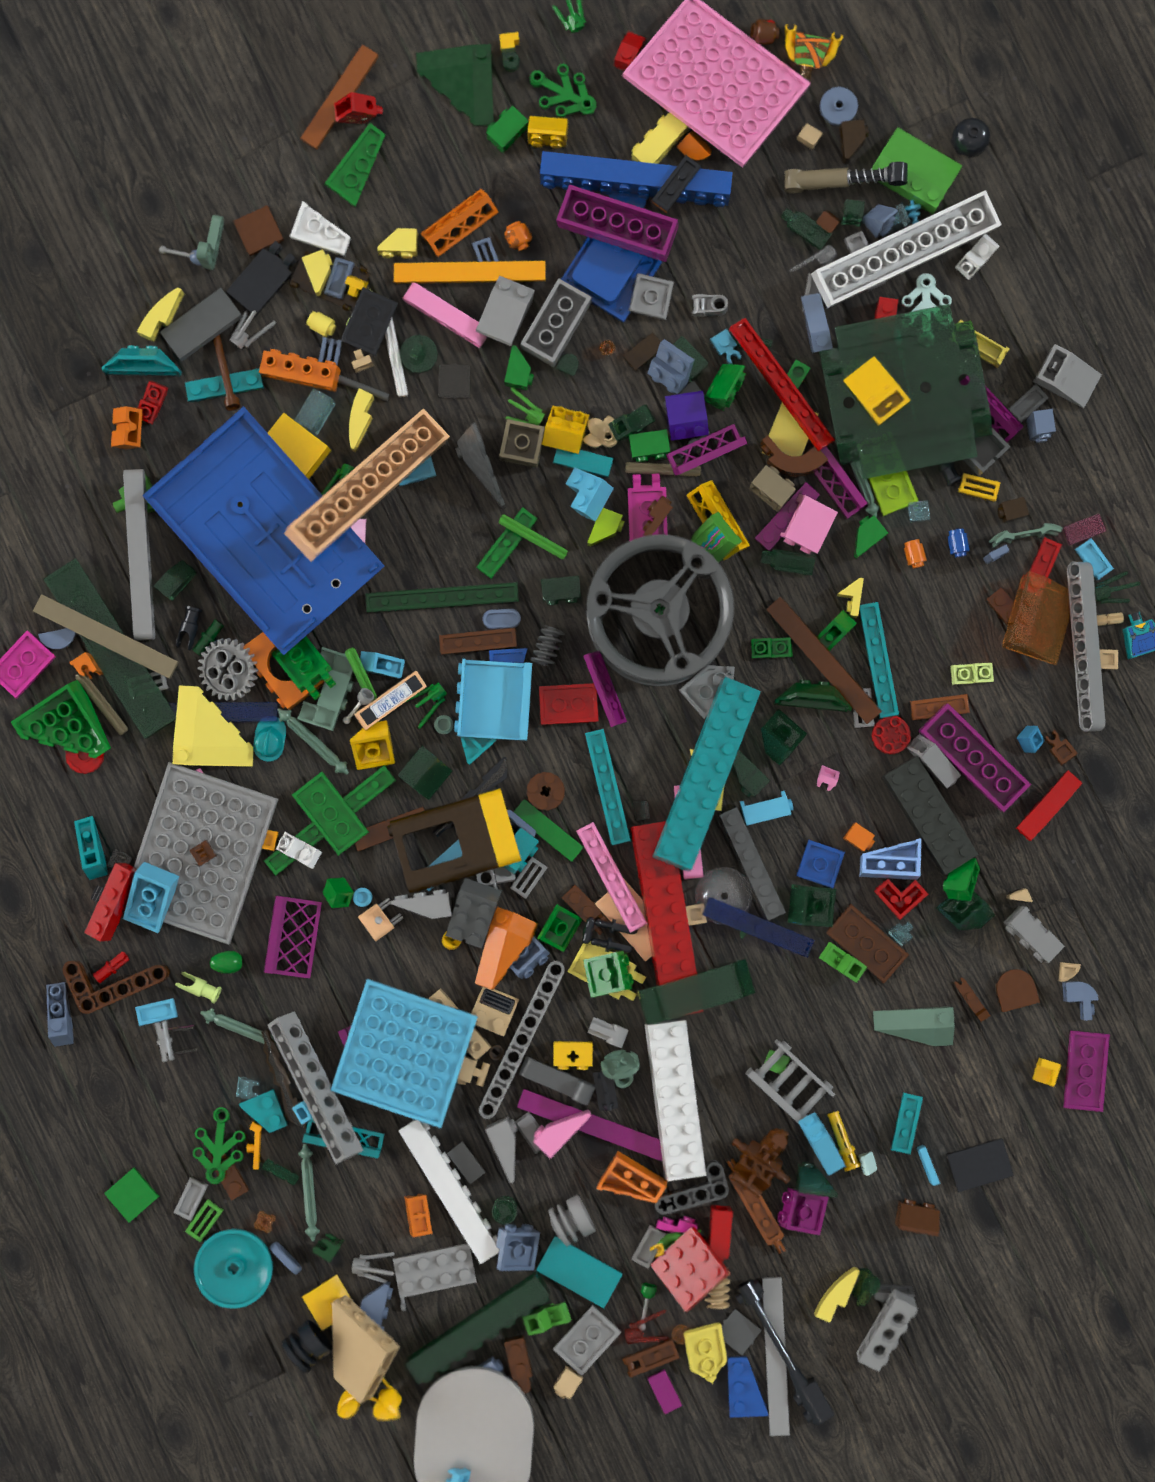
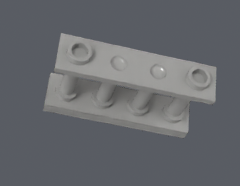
M776 1039L774 1042L779 1048L759 1070L756 1069L754 1071L752 1068H749L745 1074L798 1123V1121L807 1116L806 1114L826 1092L833 1097L835 1093L831 1090L834 1087L828 1081L824 1080L822 1082L790 1052L792 1048L784 1040L780 1043ZM786 1053L793 1061L773 1083L767 1084L763 1080L765 1074ZM800 1066L807 1074L787 1096L781 1097L777 1093L779 1091L778 1088ZM814 1079L821 1087L801 1109L795 1110L791 1106L793 1104L792 1101Z

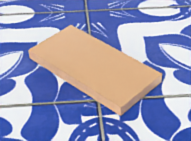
M626 882L632 896L634 897L640 911L642 912L645 918L643 900ZM607 892L595 905L610 922H612V919H616V923L626 925L609 892ZM647 925L639 928L636 934L620 932L645 962L652 956Z

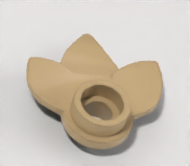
M607 416L604 421L597 418L588 420L587 426L590 434L583 438L585 444L594 448L602 445L605 447L616 445L619 439L616 432L617 423L611 416ZM606 436H612L610 439H606Z

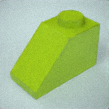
M603 508L594 524L587 545H596L616 536L617 531L621 532L625 522L622 521L623 515Z

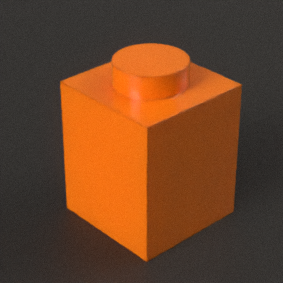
M855 822L843 839L863 852L866 849L869 851L873 846L875 835Z

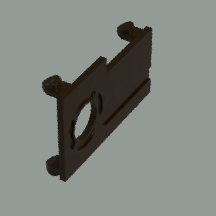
M306 250L305 253L303 252L289 284L294 289L299 288L316 296L302 257L312 254V252ZM354 266L351 275L367 282L371 273L364 266L360 268ZM326 282L321 296L318 297L342 307L345 311L349 312L350 310L353 312L361 290H359L357 297L345 294L342 300L324 294Z

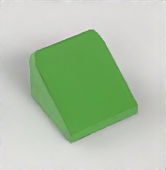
M769 1050L765 1062L774 1054V1050ZM782 1055L769 1070L781 1074L787 1068L791 1057Z

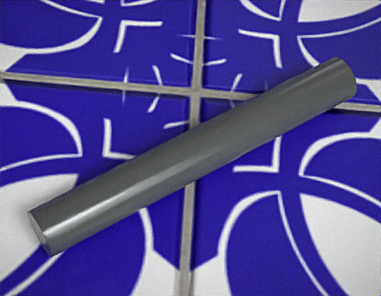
M339 375L338 383L356 390L360 388L374 397L388 401L390 394Z

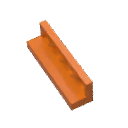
M480 189L420 234L439 257L497 214L498 210L488 194ZM488 203L492 210L487 214H481L482 207ZM475 216V221L472 225H465L468 217ZM453 228H460L459 234L456 237L450 236ZM440 238L445 239L444 245L437 249L434 243Z

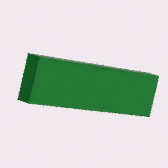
M522 507L513 520L531 529L538 519ZM506 528L476 568L492 579L522 541L523 537Z
M525 799L515 809L514 813L536 830L540 837L571 862L584 848Z

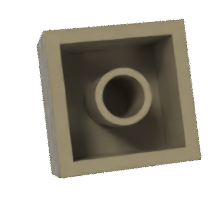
M507 419L499 455L500 460L537 468L545 427Z
M766 465L752 481L749 489L779 512L793 496L796 489L792 481L779 476L780 472L776 468Z

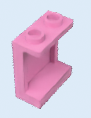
M799 494L796 500L799 502L785 533L781 532L780 536L785 538V543L791 546L795 544L800 546V550L809 555L811 552L818 554L838 512L806 495Z

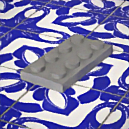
M468 1243L393 1258L400 1298L476 1282L471 1250Z

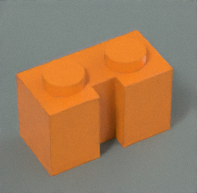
M128 406L114 408L112 424H116V431H112L111 446L122 449L139 448L141 443L142 409Z

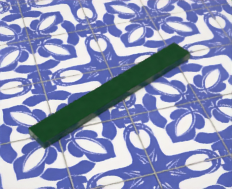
M518 582L365 593L367 613L519 602Z

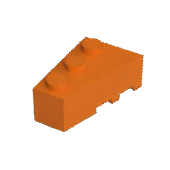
M617 1151L599 1180L596 1189L657 1203L667 1186V1180Z

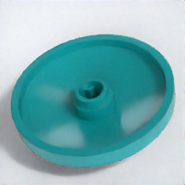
M226 1229L211 1236L199 1249L194 1263L195 1280L201 1293L212 1303L224 1308H241L255 1302L268 1288L273 1273L272 1257L265 1243L255 1234L242 1229Z

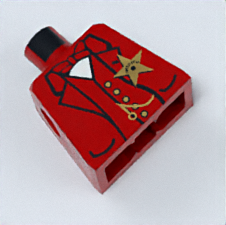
M350 92L334 103L336 122L363 124L374 117H381L383 113L382 106L376 105V98L374 96Z

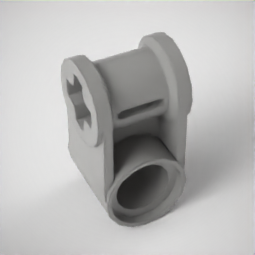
M692 295V300H694L692 316H722L727 312L728 301L723 295ZM722 302L725 306L722 309H717L714 304Z

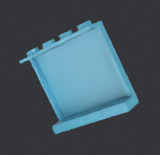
M463 659L462 663H459L458 675H461V682L457 683V694H460V702L456 701V713H459V720L455 721L454 732H458L457 736L527 741L532 663Z

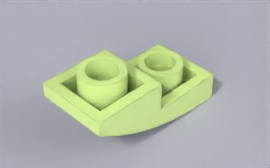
M992 663L952 665V685L994 682Z

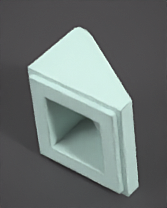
M873 1152L863 1153L858 1156L864 1175L868 1176L877 1170Z

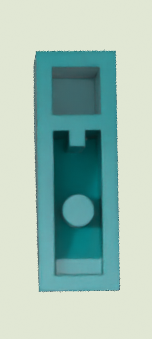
M90 816L74 821L82 870L89 880L108 875L106 859L94 817Z

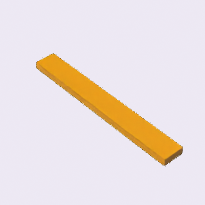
M545 261L394 263V283L497 282L499 276L514 282L546 281Z

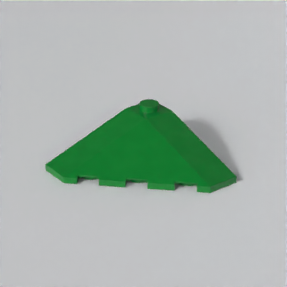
M78 680L66 684L11 721V724L22 739H38L40 744L51 747L55 744L60 745L69 752L79 753L81 751L89 753L88 757L97 758L111 749L92 703Z

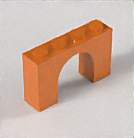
M263 632L244 645L243 649L250 648L249 655H255L251 660L257 661V664H255L256 669H258L257 675L260 678L264 677L266 679V687L271 693L275 692L279 698L276 700L283 709L286 707L291 710L310 696L307 690L301 693L292 680L281 681L272 674L270 658L272 656L271 653L277 647ZM321 680L314 686L316 690L324 685V680Z

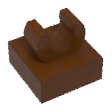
M207 840L189 850L199 867L217 856Z

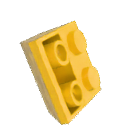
M530 116L527 132L528 144H532L533 147H543V145L554 149L566 147L568 119Z
M552 406L545 426L542 445L579 454L589 415L581 411L565 409L561 406Z

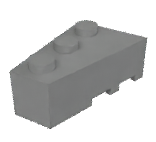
M1018 906L1003 922L1006 925L1005 929L1012 936L1016 934L1021 939L1019 943L1027 950L1030 948L1035 952L1033 956L1039 962L1050 963L1065 946L1041 924L1042 922L1038 918L1035 919L1029 913L1030 910L1026 906Z

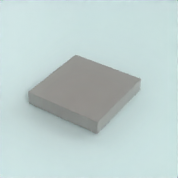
M637 273L629 312L666 320L674 282Z

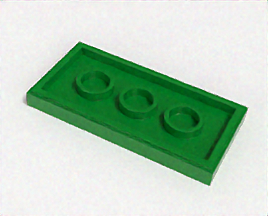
M323 771L292 794L293 798L338 856L369 833Z

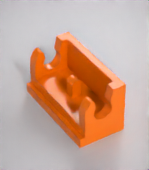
M87 652L69 662L81 676H85V672L89 679H92L89 672H96L100 676L104 674L94 655Z
M423 1194L404 1196L410 1235L418 1237L432 1234L427 1196Z

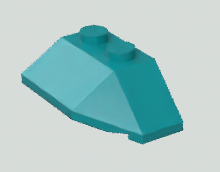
M130 345L127 348H121L102 366V371L106 375H182L181 370L157 346H146L145 349Z

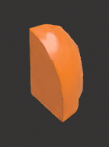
M695 131L688 133L677 146L684 155L693 160H702L711 154L710 147L706 141Z

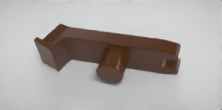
M961 977L962 983L960 985L955 981L954 984L980 1022L990 1017L989 1012L984 1008L966 980Z

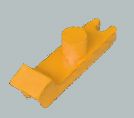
M253 1121L249 1129L255 1132L254 1144H247V1153H254L253 1169L258 1170L260 1167L261 1130L263 1127Z

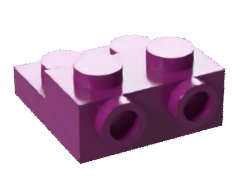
M788 1188L787 1192H784L782 1196L784 1207L783 1211H780L778 1214L779 1226L788 1230L820 1235L829 1197Z

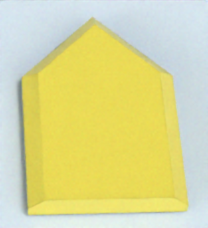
M721 1323L701 1326L683 1333L690 1370L712 1384L721 1367H724L728 1361Z

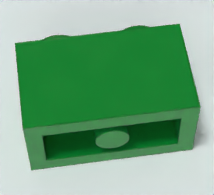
M514 106L510 109L506 108L501 113L500 119L488 126L486 132L487 139L504 153L528 129L529 120Z
M667 429L629 435L632 461L636 460L637 463H641L653 457L656 460L667 458L666 454L670 453Z

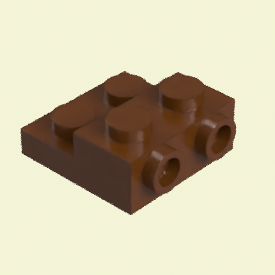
M663 495L659 501L654 500L647 509L650 511L648 516L653 519V522L649 520L643 527V536L653 535L673 508L670 505L672 502Z

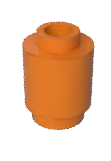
M919 539L904 543V552L908 566H913V569L924 566L923 562H926L927 559L923 544L920 543Z

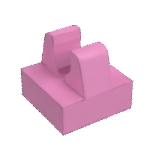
M822 765L817 779V786L820 787L824 782L828 784L827 790L830 791L836 786L840 772Z

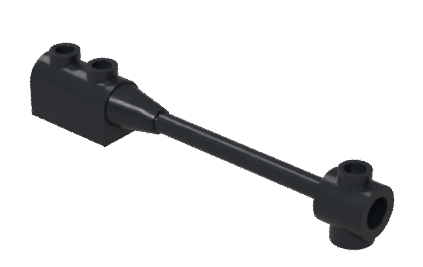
M748 1279L736 1287L737 1293L734 1294L739 1304L744 1303L745 1306L752 1305L789 1369L796 1393L793 1397L797 1405H803L806 1410L803 1412V1415L807 1422L819 1425L835 1416L814 1377L807 1380L800 1369L795 1366L758 1300L762 1298L761 1294L765 1292L758 1280Z

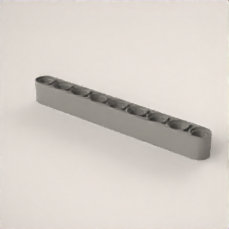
M144 469L124 470L123 480L133 635L136 641L155 640L147 501L142 496L146 493Z
M1071 562L1067 567L1079 725L1086 732L1101 731L1105 727V711L1093 567L1089 562Z
M552 961L548 965L480 1105L479 1113L483 1118L490 1119L494 1117L564 974L565 968L560 961ZM554 964L560 965L562 969L558 975L551 973L550 968ZM544 982L552 983V991H543L542 984ZM537 999L543 1000L544 1008L536 1009L533 1004L534 1001ZM527 1017L535 1018V1026L528 1027L525 1024ZM520 1034L526 1035L527 1043L519 1044L517 1036ZM510 1052L518 1053V1061L512 1062L509 1060L508 1054ZM503 1069L509 1070L510 1078L502 1079L500 1071ZM493 1087L501 1088L502 1094L499 1097L492 1095L491 1089ZM490 1104L494 1111L491 1114L484 1113V1105Z

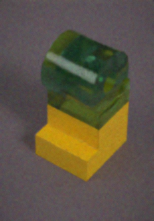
M518 32L499 34L504 69L508 72H515L520 66L519 56L515 52V45H520Z

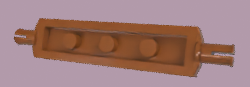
M734 1158L730 1159L733 1165H736ZM728 1160L726 1163L732 1171L728 1177L766 1244H774L779 1254L782 1251L785 1252L786 1249L780 1241L784 1234L763 1197L760 1195L759 1198H756L754 1194L747 1189L744 1191L742 1185L731 1179L735 1170Z

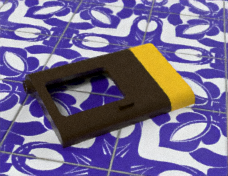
M501 788L389 821L390 825L387 826L389 836L394 837L410 894L522 861ZM447 822H453L461 846L462 856L412 871L402 840L403 836Z

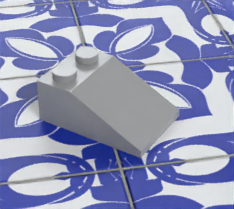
M499 276L478 323L476 332L511 346L532 304L535 290Z
M506 1116L487 1125L486 1132L509 1182L512 1183L515 1179L516 1132L518 1128L514 1119L510 1120Z

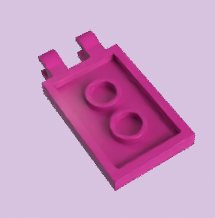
M641 474L633 475V488H628L629 541L643 537V527L649 520L653 522V519L648 516L650 511L647 509L654 500L659 501L662 495L666 497V487H660V474H652V485H641ZM667 516L653 535H668Z

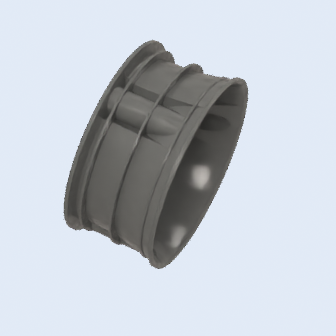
M672 535L643 536L617 548L598 568L590 585L587 600V624L596 651H600L604 662L616 673L630 681L648 686H669L687 681L696 676L707 665H710L728 638L734 615L732 589L720 564L701 546L690 540ZM652 551H667L681 555L684 567L670 581H650L640 587L635 595L613 594L606 583L611 574L622 563L636 555ZM691 562H696L701 567L698 569L693 568ZM688 570L692 573V576L680 588L676 583ZM696 577L711 579L716 588L720 603V619L716 633L709 645L698 656L685 651L680 635V630L684 627L689 615V603L685 593ZM604 596L608 599L605 605L597 603V599ZM612 599L632 602L631 608L611 605ZM657 606L664 607L665 610H663L662 615H659V612L655 613ZM609 610L631 615L636 627L642 633L662 640L671 658L665 669L648 668L635 664L622 656L613 647L601 623V620ZM673 635L681 654L676 656L668 640V637ZM682 658L687 662V666L682 669L678 668L676 661Z

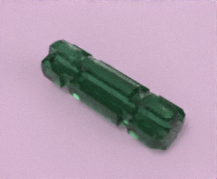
M269 1159L262 1166L265 1171H271V1174L284 1181L287 1180V1183L295 1185L299 1179L298 1175L291 1174L289 1170L278 1164L275 1165Z

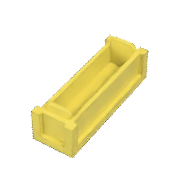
M962 320L959 321L949 338L950 341L997 368L1010 349L1008 347L1004 348L963 324Z

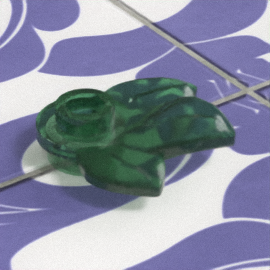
M860 1268L858 1274L859 1281L853 1286L851 1294L858 1297L857 1306H864L869 1302L872 1295L879 1291L881 1282L878 1277L873 1276L871 1270Z

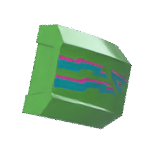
M719 512L711 515L695 531L691 538L692 542L709 552L718 563L742 542Z

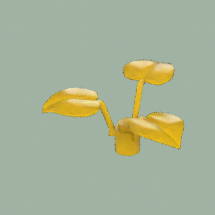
M383 1377L382 1382L387 1389H382L379 1392L378 1398L372 1397L369 1399L377 1402L373 1409L374 1417L379 1420L399 1418L398 1407L401 1404L402 1397ZM347 1390L342 1394L337 1408L338 1416L344 1419L352 1417L360 1405Z

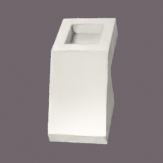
M984 234L955 268L969 280L999 248V245L987 234Z
M284 832L276 847L280 852L312 869L322 853L320 850L287 832Z

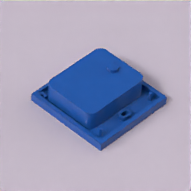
M588 237L561 280L591 296L592 304L624 323L630 314L629 306L636 274L639 273L653 277L663 261Z

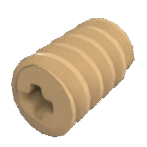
M723 1279L708 1293L711 1297L705 1298V1301L709 1302L710 1305L706 1307L715 1309L729 1307V1303L725 1300L730 1299V1296L726 1294V1292L730 1291V1287L726 1286L730 1283V1279Z

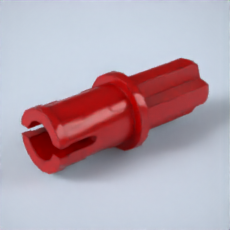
M121 952L111 961H106V965L93 973L97 982L101 984L111 974H116L117 970L129 961L128 955L125 952Z

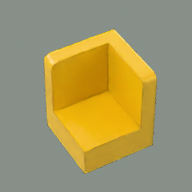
M1039 1057L1033 1080L1054 1087L1061 1065Z

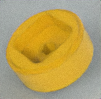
M446 932L442 937L443 946L449 950H455L461 944V941L447 937Z

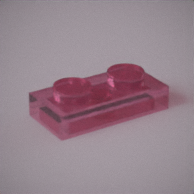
M1100 514L1063 527L1069 546L1106 532Z

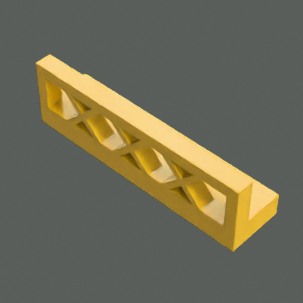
M712 480L701 484L687 494L702 523L707 520L705 515L706 509L710 510L712 515L719 512L734 533L742 540L724 560L750 546ZM698 492L702 496V503L697 502L694 497Z

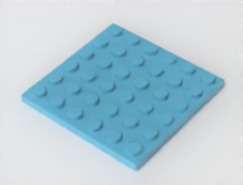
M367 979L330 1091L441 1128L478 1016Z

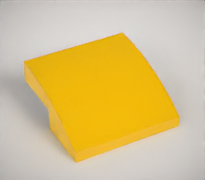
M337 1274L302 1296L321 1330L333 1324V1301L345 1295L352 1299Z

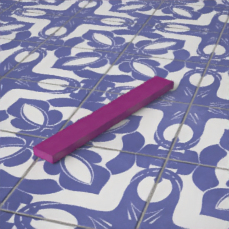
M523 1089L517 1108L552 1121L583 1111ZM593 1114L578 1129L584 1133L662 1161L660 1140L653 1136Z

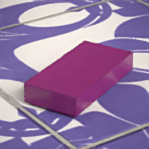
M665 1369L647 1378L664 1414L682 1406Z

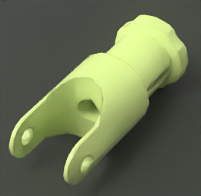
M186 972L181 973L195 983L192 986L176 983L177 987L198 997L203 996L210 999L212 1003L217 1001L221 993V987L216 988L207 984V981Z

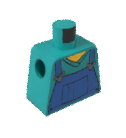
M1140 612L1128 615L1132 626L1124 628L1123 635L1126 654L1129 660L1155 651V623L1152 619L1143 622Z

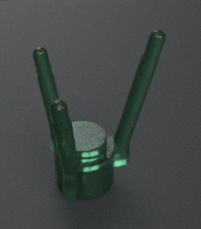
M1125 571L1104 582L1096 583L1095 600L1096 602L1100 601L1101 604L1129 603L1130 599L1108 597H1111V592L1138 586L1140 582L1112 588L1109 585L1105 586L1127 575L1128 572Z

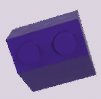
M703 391L665 396L671 441L709 435Z

